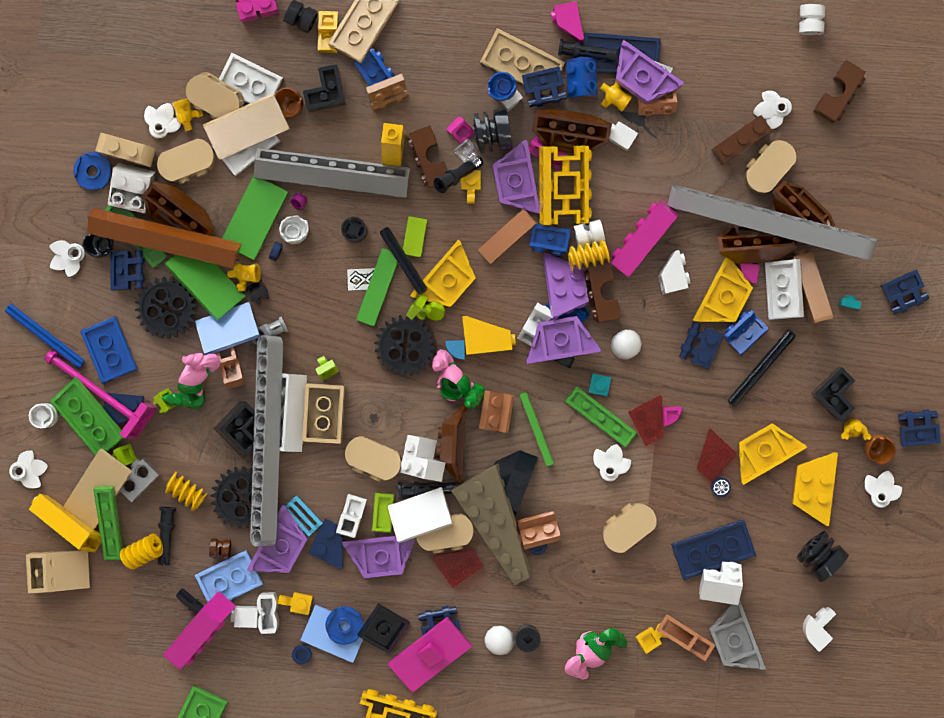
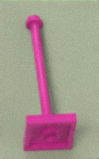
M50 350L44 358L46 363L49 365L53 363L72 378L77 377L87 389L126 416L129 421L120 432V435L126 439L136 440L158 408L152 404L142 402L133 413L59 359L57 352Z

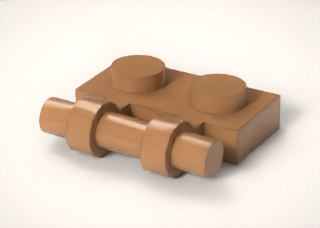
M402 73L366 87L373 110L383 109L387 107L386 105L395 101L397 103L401 102L403 98L409 96Z

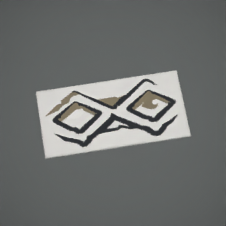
M375 268L348 269V291L367 290Z

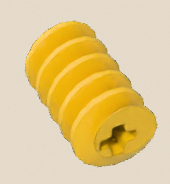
M603 240L600 241L599 246L596 242H593L592 248L586 243L584 249L581 245L577 246V251L573 246L569 249L568 260L571 271L574 270V265L581 270L583 263L586 268H589V262H592L593 266L596 267L598 260L601 265H604V259H607L608 263H610L608 248Z
M176 471L167 483L165 493L169 494L173 491V499L179 496V503L186 500L185 507L192 504L191 511H195L203 503L208 493L203 496L202 488L196 491V484L189 487L190 480L183 483V475L177 479L178 472Z
M152 533L132 543V545H128L120 551L122 563L127 568L134 570L160 557L163 554L162 541L159 536Z

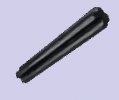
M390 228L382 229L380 235L416 292L419 295L427 291V286Z

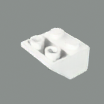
M118 163L112 171L107 205L145 214L146 207L142 195L155 180L156 171Z
M679 250L674 251L670 255L658 275L662 295L687 289L688 284H690L688 272L685 273L683 268L686 265L683 253L680 254Z

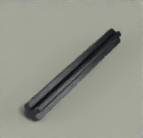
M787 330L730 396L728 399L729 404L736 407L796 337L792 331Z

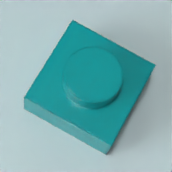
M846 295L845 298L839 299L838 306L860 310L862 302L857 301V297Z
M592 373L588 392L607 396L611 377Z

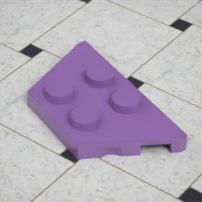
M622 41L615 82L646 104L682 87L683 81L627 41Z
M524 140L493 164L499 202L539 213V201L527 140Z
M544 253L543 262L551 318L556 320L559 316L565 313L569 314L575 309H580L588 304L584 268L581 267V270H579L574 265V270L571 271L568 261L552 254Z
M577 316L539 322L527 358V364L601 352V349Z
M282 505L277 514L275 544L273 546L259 547L247 571L290 572L308 538L285 505Z
M396 536L343 541L342 544L353 562L357 565L364 578L403 574L415 538L399 543Z

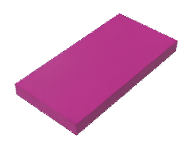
M446 617L389 661L388 666L413 693L469 650L472 644L453 622ZM429 642H432L444 654V659L429 668L417 653Z

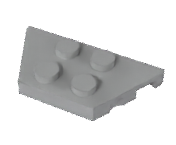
M739 599V604H731L709 630L723 666H739L742 668L764 670L766 669Z

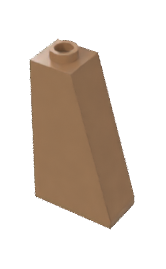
M806 249L795 252V256L791 257V260L800 259L803 304L809 324L834 318L813 253H807Z

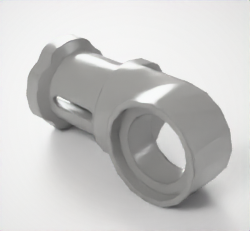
M282 316L273 323H266L258 327V331H262L266 336H276L283 332H289ZM253 339L252 342L257 345V341Z

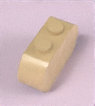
M204 72L191 78L186 86V96L189 102L193 103L196 109L208 112L212 119H217L244 107L242 93L209 72Z
M100 133L95 150L97 153L151 168L156 151L153 147L105 133Z
M195 139L162 152L157 162L158 171L166 180L184 184L190 181V177L195 175L201 177L208 174L207 171L212 169L215 164L216 154L212 146L206 141Z
M773 141L769 145L765 143L758 151L761 155L756 160L752 158L746 165L748 170L744 174L746 186L756 194L769 193L796 162L794 148L785 141Z
M364 436L351 440L345 450L346 460L349 465L353 466L352 470L363 474V471L370 474V478L379 482L381 479L389 480L393 478L401 468L402 460L398 451Z
M629 503L621 509L622 513L619 516L613 515L606 521L607 525L604 526L602 535L609 549L614 552L624 553L655 529L656 516L647 505L642 503L631 505Z
M463 513L451 515L453 525L416 537L417 542L423 549L427 551L432 550L433 553L444 552V548L450 547L451 550L463 549V545H467L473 536L472 521Z

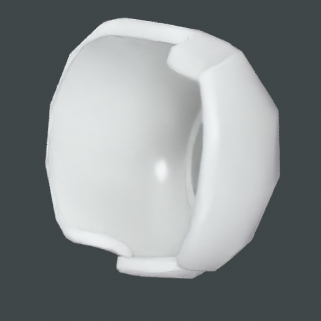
M298 215L286 217L281 221L279 227L281 238L289 244L301 243L308 235V222Z
M630 329L620 331L613 336L611 341L613 354L625 360L636 356L640 352L642 345L640 336Z
M493 626L486 633L485 646L493 654H508L515 645L514 634L504 626Z

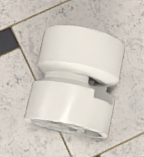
M804 4L800 6V18L803 20L799 22V34H824L825 23L822 21L825 17L824 5Z
M600 219L589 222L587 226L584 223L574 226L577 244L581 245L583 249L586 243L591 245L593 242H596L599 245L600 241L603 240L606 244Z
M36 404L29 411V421L36 428L52 427L59 419V412L52 404Z

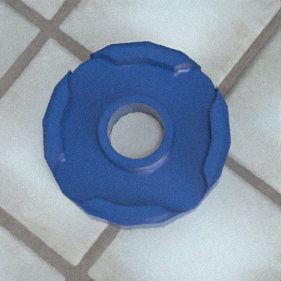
M88 152L77 159L73 174L81 187L88 190H99L110 182L112 166L105 156L97 152ZM91 166L97 167L98 173L96 176L91 177L88 174V169Z
M341 606L332 610L325 623L329 638L341 645L357 641L359 638L357 634L364 625L361 614L349 606ZM342 620L350 623V628L346 631L341 630L339 627V623Z

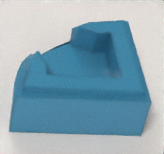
M464 340L445 341L451 355L465 360Z

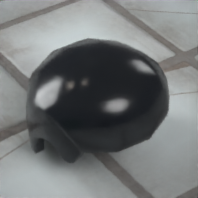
M92 234L83 237L82 247L85 253L93 258H104L113 250V239Z

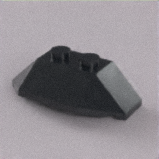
M521 450L494 463V465L499 464V473L501 480L503 479L505 493L510 500L514 517H516L538 458Z

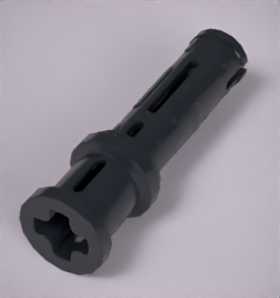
M560 39L558 56L563 54L573 56L574 58L583 56L615 61L617 49L581 45L579 41L574 43L564 41L563 39Z
M476 155L458 168L447 170L445 175L434 179V187L438 192L445 193L449 187L459 184L463 177L482 167L484 164L483 159Z
M414 481L413 483L402 484L398 482V499H402V497H415L440 487L443 488L444 494H453L451 491L456 487V483L419 484V482Z
M161 506L159 507L161 518L158 527L161 529L160 539L163 544V554L158 557L157 564L163 565L164 563L165 566L170 565L172 530L175 528L174 512H176L177 508Z

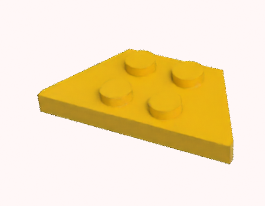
M457 240L424 278L423 282L427 286V291L423 295L428 298V302H437L451 307L476 279L460 240ZM414 290L410 296L418 298L420 295Z
M724 258L693 321L736 322L753 287L730 259Z
M773 423L738 443L742 485L803 451L807 446Z
M837 452L796 466L792 504L826 526H829Z

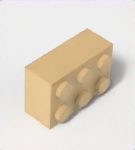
M305 384L302 441L342 443L346 386Z

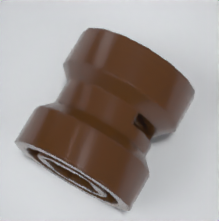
M211 538L209 557L216 558L221 556L224 559H229L231 540L219 541L217 538Z

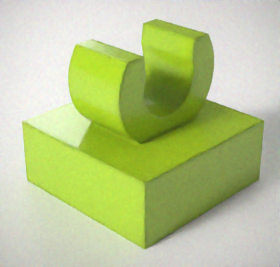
M421 294L411 305L406 316L412 320L417 315L419 319L424 320L426 315H429L432 310L429 305L425 304L428 298Z
M324 356L317 359L320 367L316 368V371L323 381L340 372L333 360L327 361Z
M169 388L153 397V405L158 404L161 407L160 413H165L175 407V405L170 406L162 400L163 396L172 394Z
M131 444L113 450L112 456H116L117 460L125 466L137 460Z

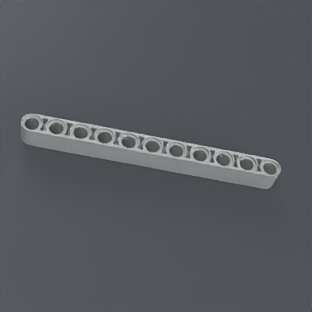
M673 185L671 187L667 204L679 210L862 259H872L877 239L867 235L682 186Z
M266 335L260 336L257 342L250 540L255 547L273 546L277 535L283 341L281 337Z

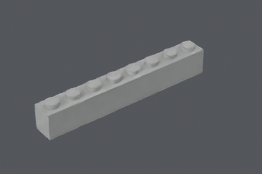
M262 148L257 149L255 156L254 178L263 180H275L395 197H407L409 187V167Z

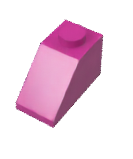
M577 1L555 5L554 11L551 12L552 23H556L559 30L582 43L584 37Z

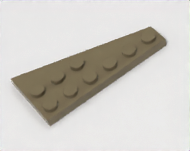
M496 464L453 488L451 492L513 584L517 585L530 578L532 573L526 553L522 549V540L516 529L517 523L510 500L505 493V484L503 479L501 480L499 464Z

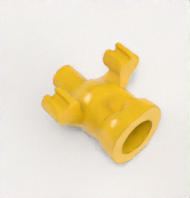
M617 82L611 87L605 83L600 87V90L606 93L605 98L600 104L604 108H607L612 103L622 112L632 96L621 90L622 86Z
M187 98L172 102L177 121L183 124L185 132L192 130L190 121L194 117L203 116L202 111L191 110V102Z
M235 263V267L227 272L228 278H237L240 284L236 286L238 288L237 291H245L247 282L257 283L260 281L261 270L259 264L242 265Z
M849 419L844 425V431L841 433L840 438L848 440L849 437H859L862 433L864 440H870L871 435L868 434L867 427L860 420Z

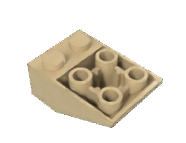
M70 550L26 554L28 593L90 588L88 551Z

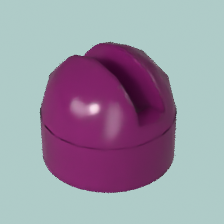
M296 193L290 199V203L294 208L302 210L307 203V198L305 195L302 196V193Z

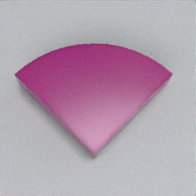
M751 263L740 264V270L745 279L750 283L757 284L760 265Z
M663 407V426L671 425L677 421L682 413V407Z

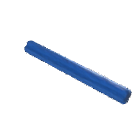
M13 304L7 306L5 313L75 367H82L85 362L83 358Z

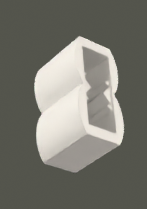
M276 592L261 593L257 599V609L260 613L258 628L261 634L275 633L278 630L279 616L276 612L278 596Z

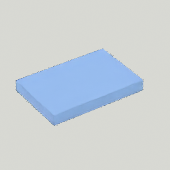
M249 302L233 307L218 321L211 315L195 321L205 355L214 354L260 337Z
M247 550L195 575L207 602L218 591L229 600H232L263 585L258 571H247L252 561Z
M315 605L300 640L353 663L363 639L359 637L357 641L347 645L335 643L329 638L325 627L327 617L332 611ZM342 620L339 623V627L341 630L346 631L350 628V623Z

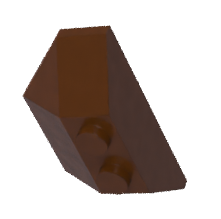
M548 109L535 111L532 131L544 146H556L560 152L574 154V146L585 145L593 152L602 145L607 144L612 123L591 114Z
M784 180L772 192L776 212L835 227L831 214L804 187L788 183V181Z
M153 181L142 195L149 218L155 223L209 236L215 230L206 210L176 186Z
M735 224L717 236L719 253L737 264L773 262L797 249V242L795 240Z
M462 405L443 422L442 427H438V439H441V446H437V458H440L441 462H445V468L458 483H462L466 425L465 405Z

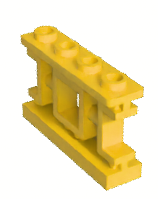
M539 146L540 224H558V215L574 214V223L589 224V219L592 216V211L589 207V200L592 197L591 188H589V181L592 178L589 161H591L592 154L588 146H574V155L558 156V147ZM551 160H562V171H551ZM570 160H580V171H570ZM558 176H574V194H558ZM551 198L562 199V210H552L551 218ZM570 199H580L581 217L579 209H570Z
M373 689L364 690L362 693L360 704L369 706L366 718H386L387 712L410 718L411 712L404 709L430 716L422 715V718H436L437 711L430 705L423 704L422 707L415 705L416 702L409 699L401 701L397 700V696L386 694V696L379 695V692ZM367 699L389 704L393 707L385 705L383 715L373 713L374 702Z

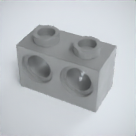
M146 458L137 459L130 466L132 473L127 481L134 482V490L130 491L126 488L127 481L120 490L131 502H134L161 475ZM141 467L148 469L147 477L140 475L139 470Z

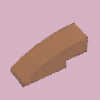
M523 209L481 246L478 251L492 264L536 224L535 220Z
M236 347L217 352L216 355L220 357L221 361L220 369L223 382L227 390L245 385Z
M667 614L657 628L658 632L704 661L707 660L715 647V644Z

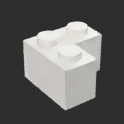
M407 435L400 472L422 479L442 482L445 462L433 460L437 441Z
M722 562L720 572L704 569L699 587L700 599L738 605L743 587L741 564Z

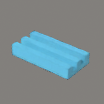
M298 495L286 505V508L297 524L308 536L323 524ZM296 501L316 521V525L294 504ZM289 507H292L299 514V516L312 528L310 531L295 516V514L289 509Z

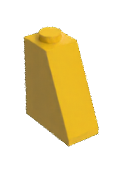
M462 316L467 355L512 350V346H516L515 334H511L510 330L468 316Z

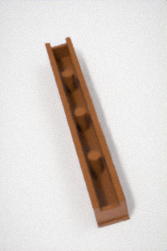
M96 208L87 216L88 234L234 268L235 262L239 260L240 247L242 246V243Z

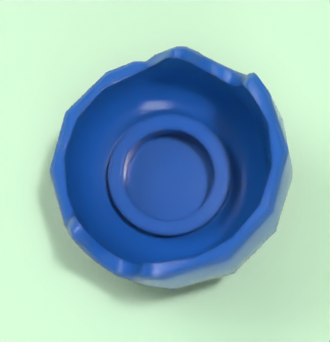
M498 72L488 81V94L497 101L510 100L516 93V80L508 72Z

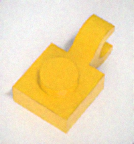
M474 170L461 179V190H467V204H475V191H481V170Z
M294 592L293 597L280 595L278 604L291 606L290 612L309 615L313 596Z

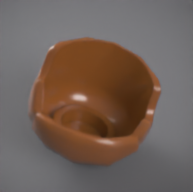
M287 87L281 88L276 92L275 98L285 118H295L301 113L304 103L302 96L297 91Z
M877 434L873 435L866 442L864 452L871 461L884 465L895 456L896 446L887 436Z

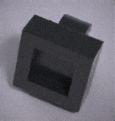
M261 278L259 282H254L245 290L252 302L256 301L258 305L261 304L259 297L262 295L269 299L268 290Z

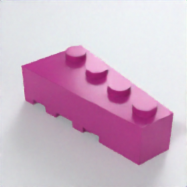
M662 199L657 205L653 203L647 210L649 215L646 219L641 218L635 225L637 228L633 235L629 233L623 240L625 243L623 248H617L611 255L613 258L611 264L628 277L679 215V212L668 206Z

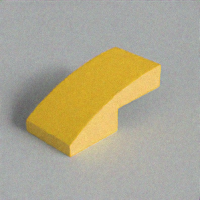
M319 11L318 53H337V50L330 47L328 43L338 28V12Z

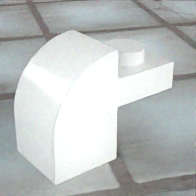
M537 303L517 339L531 346L538 323L550 321V309Z
M348 494L336 533L353 538L356 537L367 499Z
M824 607L816 613L817 617L815 619L808 614L803 623L805 638L819 652L833 640L823 629L836 615L829 607L826 609Z

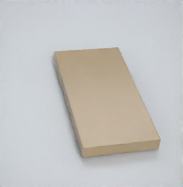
M355 0L328 45L362 64L400 0Z
M498 28L480 61L481 64L496 72L510 73L516 82L524 85L522 75L558 66L560 71H562L565 62ZM551 90L540 91V94L547 96Z
M274 93L203 124L219 160L290 129Z
M101 448L63 508L94 530L99 523L93 489L96 486H114L116 497L132 473V470Z

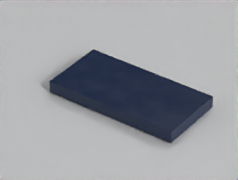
M584 32L583 45L617 49L615 61L596 59V73L616 74L623 40L653 61L659 62L661 38Z
M744 519L671 543L683 580L703 574L704 569H719L722 562L737 563L756 556Z

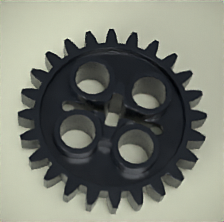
M162 277V282L155 278V284L148 282L149 288L143 287L145 293L138 294L142 298L141 301H135V303L140 305V308H136L135 311L141 313L136 318L143 319L140 326L147 325L146 332L152 329V336L159 332V338H163L164 334H166L167 339H170L171 333L178 337V331L185 334L184 327L191 328L189 321L195 322L192 315L198 314L196 311H193V308L198 307L197 304L192 302L195 300L194 296L190 297L191 293L188 290L186 291L183 285L180 286L179 280L174 283L173 277H170L169 282H167L166 277ZM160 290L166 291L167 296L164 300L158 298ZM178 298H182L184 301V305L180 309L175 306V301ZM154 299L165 305L169 303L168 306L181 312L182 316H178L171 311H165L164 308L153 304L151 300ZM152 307L158 309V315L154 318L149 313ZM170 315H173L176 320L172 326L167 324V318Z
M399 315L398 321L392 317V324L385 321L387 328L380 327V330L383 332L382 335L376 334L380 341L374 342V344L379 345L375 352L381 353L377 359L384 360L381 366L388 364L387 371L393 368L394 375L401 371L402 377H404L405 371H408L409 376H412L413 370L419 374V367L425 370L424 363L431 364L428 358L435 357L431 350L436 349V347L431 346V343L436 342V339H430L434 332H427L430 326L423 327L424 320L417 323L416 316L413 320H410L408 316L403 320L402 316ZM407 328L409 330L407 343L411 344V347L407 348L406 362L403 363L404 349L400 347V344L404 343L405 329ZM394 330H400L402 333V338L398 341L392 339L391 334ZM415 331L421 334L419 342H413L410 338L411 334ZM393 349L400 351V357L397 360H393L390 357V351ZM413 350H416L420 355L419 359L415 362L409 359V353Z
M242 466L241 471H239L238 467H234V473L228 469V476L222 473L220 474L222 481L215 480L218 487H212L216 493L210 495V497L215 498L211 505H217L213 512H220L218 519L223 516L225 517L224 524L231 521V527H233L235 523H238V528L240 529L244 523L246 528H249L251 510L244 500H238L240 496L230 487V484L234 485L239 494L244 493L246 495L244 499L251 505L253 468L251 467L247 472L245 466ZM241 478L247 481L245 489H241L238 486V481ZM226 491L233 494V499L230 502L224 499ZM238 506H243L246 509L244 516L237 514L236 509Z

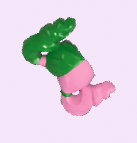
M438 350L437 355L433 359L432 368L436 372L442 371L437 381V388H441L440 394L449 401H457L465 397L464 404L469 409L478 406L484 399L485 388L478 383L471 382L467 376L463 375L450 353L446 350Z
M195 353L194 355L183 356L182 362L186 366L180 375L177 385L180 393L163 396V402H167L170 406H185L190 409L202 407L205 403V394L202 389L203 381L209 374L217 370L221 364L220 357L216 354L203 355L202 353Z
M613 628L606 629L601 634L594 631L583 633L576 642L577 656L567 661L565 673L582 680L589 677L587 667L595 668L603 665L611 656V646L626 648L627 639L620 631Z

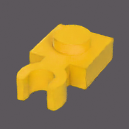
M661 623L656 626L655 631L652 627H649L635 636L636 641L645 654L662 644L660 641L661 637L667 638L657 631Z

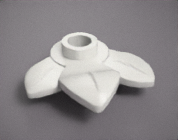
M766 91L762 93L764 102L758 104L753 113L758 117L762 115L770 128L775 129L783 123L784 117L790 114L792 104L787 98H780L776 92ZM781 103L785 104V109L783 111L779 110V105Z
M170 103L161 105L157 110L151 106H148L145 110L144 119L149 125L150 134L154 138H163L168 133L176 132L181 126L177 118H173L174 109ZM161 126L162 130L157 131L155 128Z
M60 240L49 246L56 254L51 261V269H65L68 277L75 275L79 271L80 261L85 256V251L81 245L76 243L69 244L64 240ZM74 250H78L79 252L78 256L74 257L72 254Z
M617 444L611 446L606 453L599 449H596L594 452V465L600 469V475L605 481H614L619 474L626 473L631 465L630 459L622 458V450ZM608 468L612 469L613 474H608L606 470Z
M25 451L19 455L17 462L11 465L9 474L12 479L21 481L27 488H38L41 486L38 476L46 471L48 465L42 460L34 459L33 451ZM17 468L22 469L23 472L21 475L17 474Z
M890 471L883 472L878 479L871 475H867L865 478V490L871 495V501L876 507H886L890 501L897 500L901 496L902 487L894 485V477ZM878 495H883L884 501L879 500Z

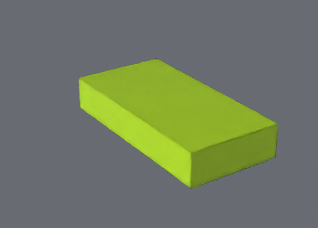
M408 216L403 245L406 255L421 257L427 219Z
M375 493L372 531L392 532V520L388 506L394 504V494Z

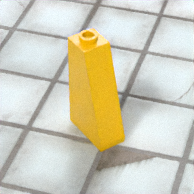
M383 124L381 139L382 164L402 167L406 137L403 125Z
M39 494L33 499L32 505L29 508L31 512L78 550L96 552L101 545L100 532L95 529L93 530L48 495Z

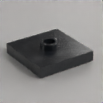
M378 603L357 635L389 654L410 622Z

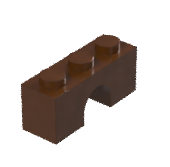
M848 60L844 61L833 78L842 86L841 96L833 97L825 93L813 112L831 123H834L836 120L840 121L845 113L843 108L846 104L850 105L855 97L853 92L856 87L860 88L866 78L863 76L866 71Z
M760 115L715 146L711 151L720 164L724 165L769 134L772 129L763 116Z
M431 125L409 133L410 138L407 141L410 149H415L417 156L414 159L417 167H422L424 174L421 175L425 186L429 185L431 189L434 188V179L445 175L447 167L444 161L433 164L426 158L427 151L438 145Z
M604 262V265L599 263L596 264V267L589 265L584 274L586 282H590L591 289H588L589 300L594 302L595 308H591L593 319H597L598 323L620 319L621 313L618 299L606 300L601 295V286L606 282L614 280L611 263Z

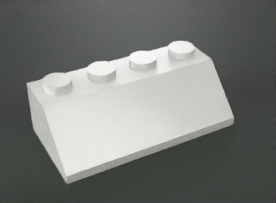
M282 373L279 451L302 452L307 375Z

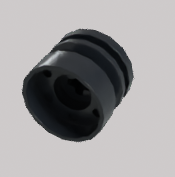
M506 108L494 110L493 119L489 120L486 112H483L484 121H480L479 113H474L473 131L475 143L480 150V154L485 153L484 144H488L489 151L493 152L494 142H497L500 150L513 148Z
M825 530L811 538L797 555L799 562L805 561L804 567L807 568L814 564L811 574L819 582H823L832 576L849 556L840 545L831 549L835 540L832 537L827 539L829 534Z

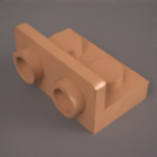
M676 90L647 104L637 97L639 116L667 115L677 112Z
M485 391L479 429L508 433L514 395Z
M554 511L526 517L517 521L524 550L562 540Z

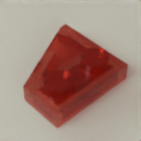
M661 395L628 411L645 446L663 437Z
M709 428L697 469L712 482L737 453Z
M473 549L431 557L452 588L484 566Z

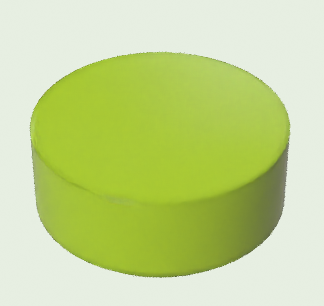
M437 302L428 304L432 310L426 316L434 321L441 320L445 314L444 306Z

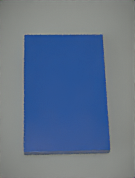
M116 316L80 331L102 384L138 370Z

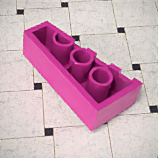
M218 591L177 637L163 656L179 670L184 665L189 667L196 659L193 655H199L205 648L203 644L205 642L208 644L215 637L213 632L220 631L225 625L223 621L236 606Z

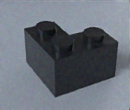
M338 65L318 68L322 87L303 91L307 111L314 112L346 105Z
M843 367L835 369L811 393L837 421L841 422L855 409L842 395L855 382Z
M239 401L213 428L241 456H246L254 447V437L246 428L254 421L255 410L246 401Z

